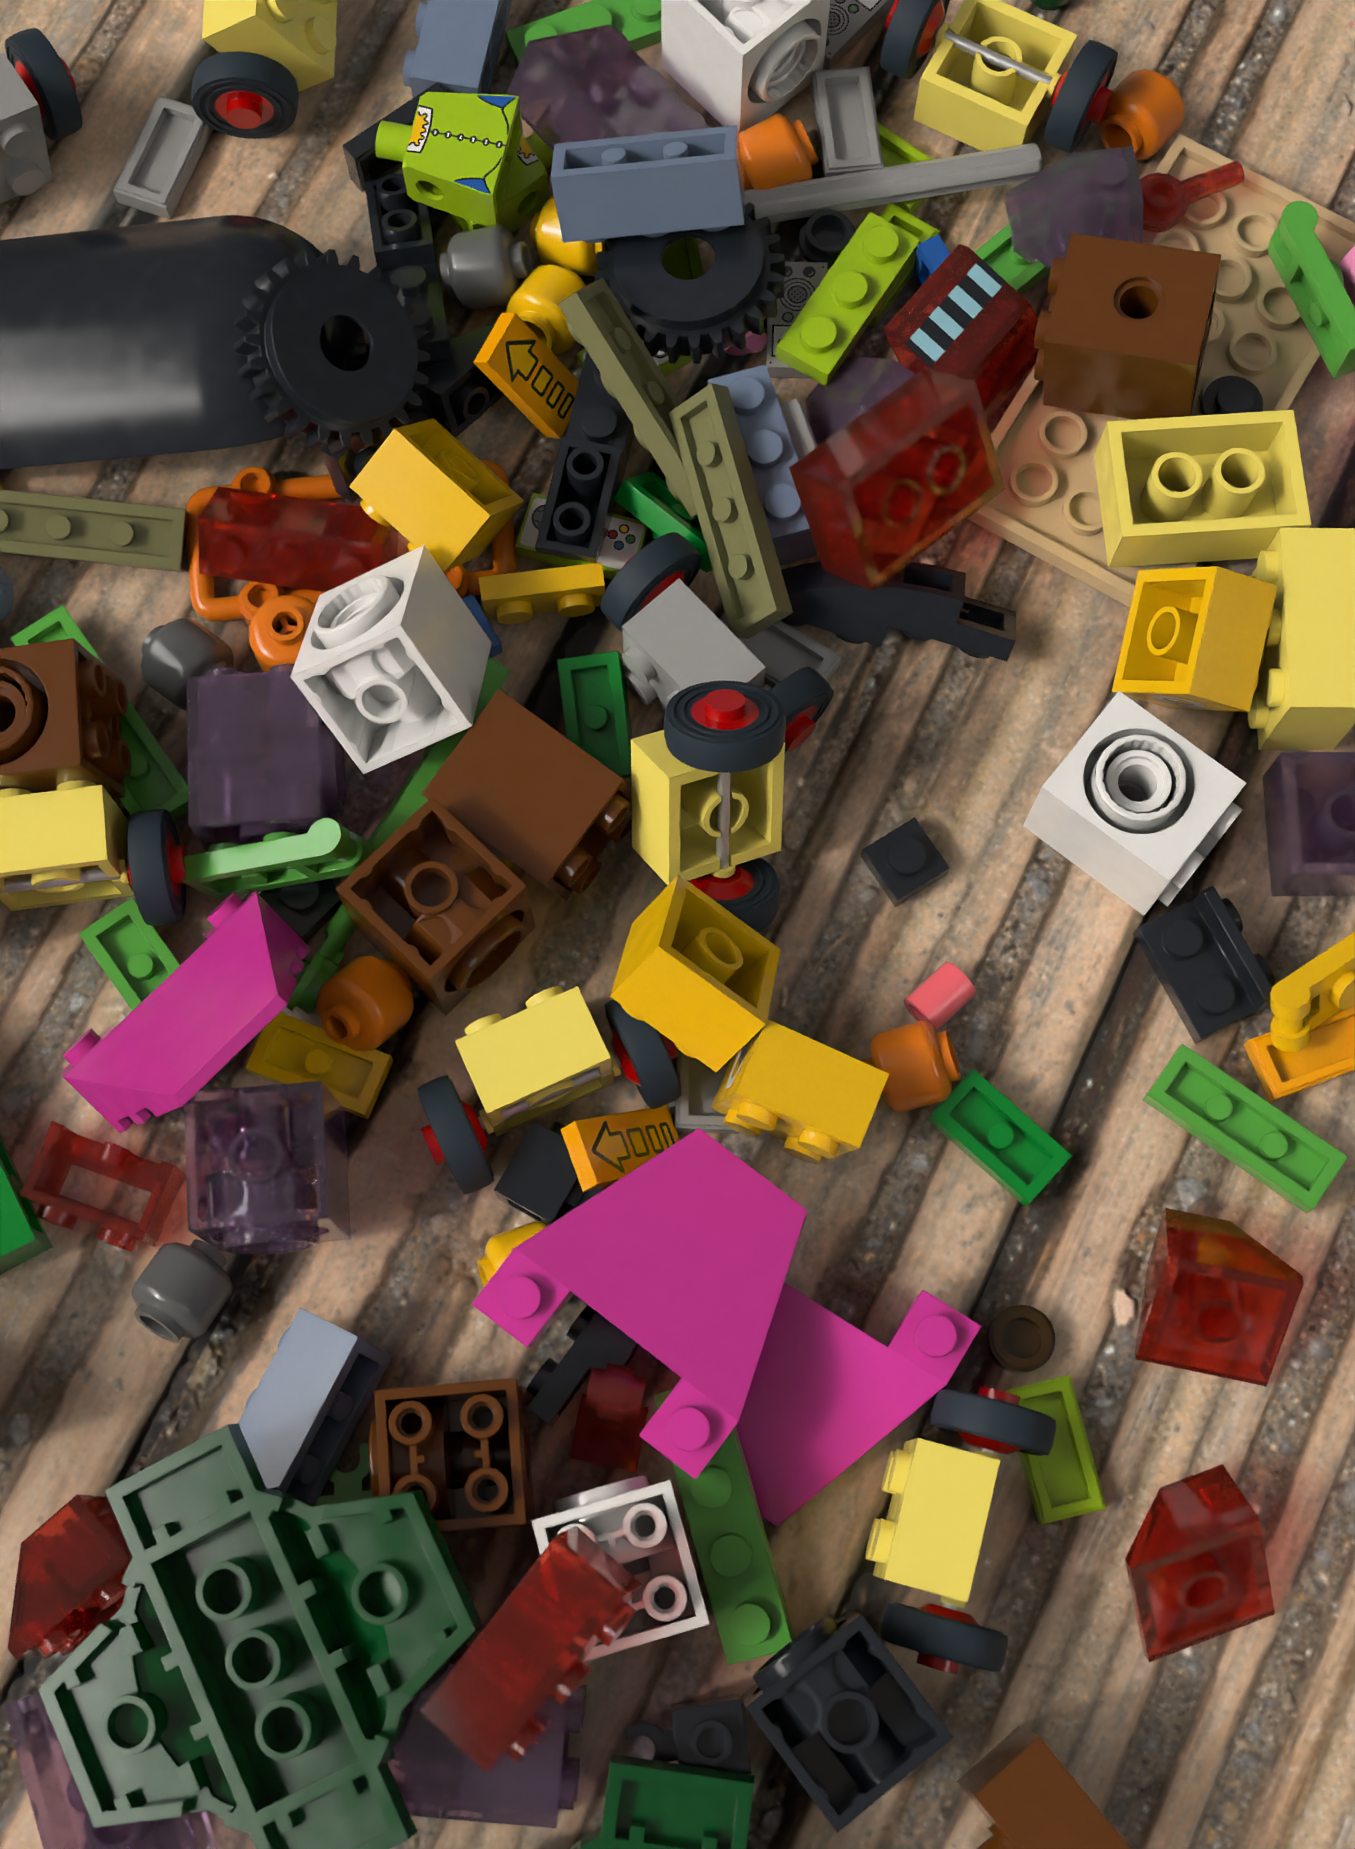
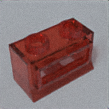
M52 1121L20 1196L39 1205L35 1217L72 1231L77 1219L100 1227L96 1236L97 1240L133 1253L138 1241L153 1247L156 1246L177 1193L186 1180L187 1174L173 1164L161 1161V1164L139 1157L119 1145L107 1141L103 1144L78 1135L65 1125ZM71 1165L151 1193L140 1223L60 1195L59 1193Z

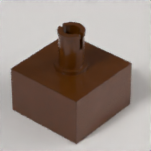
M1020 1726L1014 1729L957 1781L992 1824L988 1828L992 1835L977 1849H1131L1038 1735Z

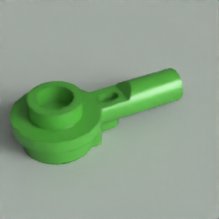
M343 902L325 928V942L312 962L301 959L304 967L302 971L294 976L298 981L286 1006L291 1011L297 1006L310 1014L317 1003V996L321 986L334 976L340 966L339 963L346 954L342 949L356 928Z

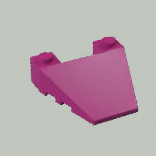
M235 892L229 895L206 918L214 927L204 935L207 940L113 1030L108 1027L98 1035L91 1028L62 1055L70 1063L61 1072L63 1078L119 1133L126 1131L133 1122L137 1125L145 1123L151 1116L146 1111L147 1108L158 1117L185 1105L288 1005L298 981L294 976L302 971L304 963L301 959L303 960L309 954L311 948L258 893L249 892L243 899Z
M698 1128L516 1246L473 1301L472 1305L525 1347H533L573 1294H575L682 1377L639 1436L696 1480L739 1422L807 1210Z
M784 1282L739 1422L736 1425L761 1517L778 1527L946 1386L981 1326L922 1290L912 1301L885 1346Z

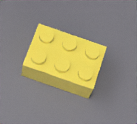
M1294 410L1107 421L1094 454L1108 568L1258 558L1260 551L1267 550L1280 527L1310 528L1311 518Z
M1280 527L1267 550L1260 551L1257 566L1252 575L1249 576L1277 585V591L1272 609V622L1267 631L1259 667V681L1253 694L1250 712H1248V723L1251 729H1258L1259 750L1333 751L1355 724V528Z

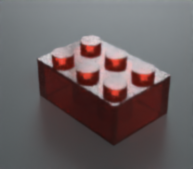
M928 368L921 370L789 467L824 571L872 591L1005 490L977 383Z

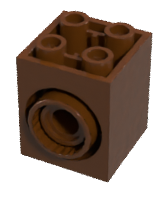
M1071 233L1065 257L1055 256L1053 259L1048 282V294L1052 295L1049 311L1041 310L1035 334L1034 347L1039 350L1034 380L1044 381L1043 405L1134 420L1191 416L1212 323L1221 254Z
M74 638L0 648V790L20 788L31 793L55 791L57 790V785L63 782L80 780L103 785L112 799L125 797L124 777L129 776L132 769L130 749L126 740L122 738L121 716L126 715L128 711L126 687L120 677L115 675Z
M498 689L472 724V727L469 728L421 793L428 800L431 797L435 798L520 880L527 872L566 901L573 891L580 895L594 881L602 867V864L597 859L610 841L613 840L616 843H620L632 829L631 788L625 780L500 689Z
M433 797L420 807L336 888L357 931L388 961L396 964L408 976L409 981L445 1016L473 989L491 977L512 955L518 945L536 928L527 885Z
M517 1378L374 1390L376 1418L372 1420L369 1432V1467L372 1497L422 1490L441 1534L532 1526V1520H535L527 1391Z

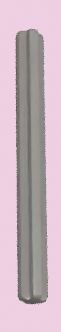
M1035 143L806 180L763 191L757 189L745 190V204L751 202L755 205L756 220L767 216L770 219V223L811 217L819 211L828 209L841 212L1036 180L1041 177L1042 157L1039 146Z

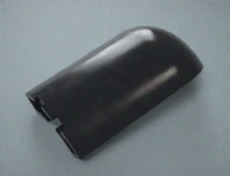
M222 215L0 240V469L217 450L283 437L287 423L281 418L268 423L264 417L270 407L263 399L251 402L248 397L252 390L256 388L253 378L239 377L238 370L248 363V357L233 351V344L248 333L241 331L234 323L238 316L248 310L241 302L243 297L256 287L254 282L268 269L272 270L277 263L287 256L294 261L305 250L311 249L316 259L323 253L311 242L282 225L269 220L243 215ZM333 317L325 321L319 336L324 356L332 365L341 370L356 371L361 369L366 364L370 352L369 342H365L363 329L356 322L345 317Z

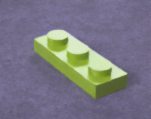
M869 212L778 343L776 358L826 387L915 258L917 246L921 240L876 214Z

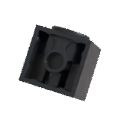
M849 1609L836 1620L831 1615H826L800 1633L754 1673L753 1679L756 1684L741 1695L746 1709L837 1833L953 1738V1735L863 1615Z

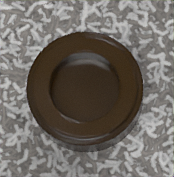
M1014 1305L1004 1309L992 1319L986 1333V1345L991 1358L999 1367L1011 1373L1024 1374L1042 1367L1050 1359L1055 1348V1332L1050 1320L1040 1310L1028 1305Z

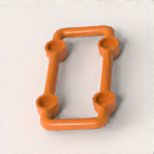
M479 459L510 487L507 474L499 464L491 460ZM248 467L241 470L231 484L206 487L198 490L190 497L186 504V510L188 511L186 537L190 599L193 609L200 617L213 622L244 620L249 626L254 613L264 602L272 598L294 594L308 598L316 604L319 595L340 586L285 591L278 582L272 579L258 578L247 583L238 596L215 598L209 513L215 510L236 508L240 515L248 520L264 521L273 517L284 503L344 498L336 493L330 474L277 480L270 471L262 467ZM513 516L491 542L493 569L467 572L462 565L443 572L461 599L470 594L474 596L481 595L479 577L517 572L518 563Z

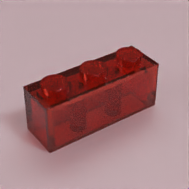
M218 486L198 517L199 574L327 592L396 559L398 553V530L392 525L387 527L376 522L360 506Z
M577 1526L557 1534L421 1709V1712L486 1773L508 1757L518 1764L546 1731L547 1728L538 1718L555 1698L561 1705H564L589 1676L592 1669L583 1660L599 1640L609 1647L631 1622L637 1611L628 1602L642 1586V1583Z

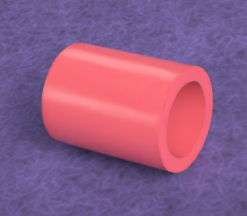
M946 961L904 999V1004L917 1021L927 1020L938 1030L966 1005L977 992L968 977L954 964Z

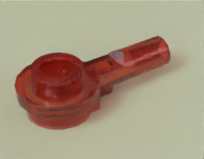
M1233 161L1182 181L1170 174H1147L1137 181L1130 194L1129 205L1133 218L1146 231L1154 233L1167 231L1182 221L1189 205L1195 203V201L1243 184L1245 180L1243 167L1240 162Z

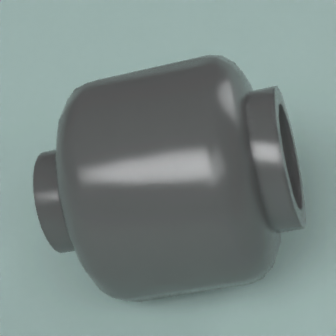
M491 225L455 234L449 241L448 250L441 253L440 271L449 297L453 300L459 299L464 307L477 311L508 304L510 297L532 271V261L529 249L524 241L516 242L512 233L502 225Z
M180 618L166 625L157 626L147 635L143 642L141 662L143 680L178 708L184 711H194L203 707L211 708L221 702L230 692L236 677L235 669L233 668V652L223 640L195 620Z
M198 1239L193 1240L190 1246L178 1242L162 1245L133 1286L132 1298L138 1307L134 1312L136 1319L157 1336L173 1343H178L182 1337H201L214 1321L233 1291L230 1277L223 1269L227 1262L226 1258L216 1248Z

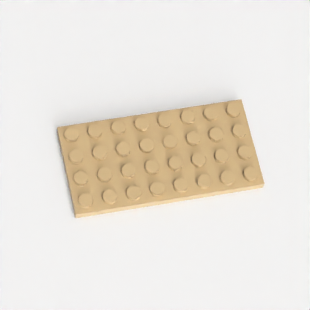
M1179 133L1113 239L1221 254L1212 323L1191 416L1202 415L1201 399L1206 388L1214 380L1224 376H1239L1252 382L1262 395L1263 411L1288 410L1318 360L1320 352L1267 250L1268 243L1273 232L1278 228V222L1285 207L1295 201L1307 202L1318 213V223L1314 231L1329 260L1332 259L1338 264L1355 246V223ZM1034 365L953 495L949 509L1130 607L1138 570L1196 567L1198 562L1108 568L1094 454L1107 421L1134 419L1043 405L1044 381L1034 380Z

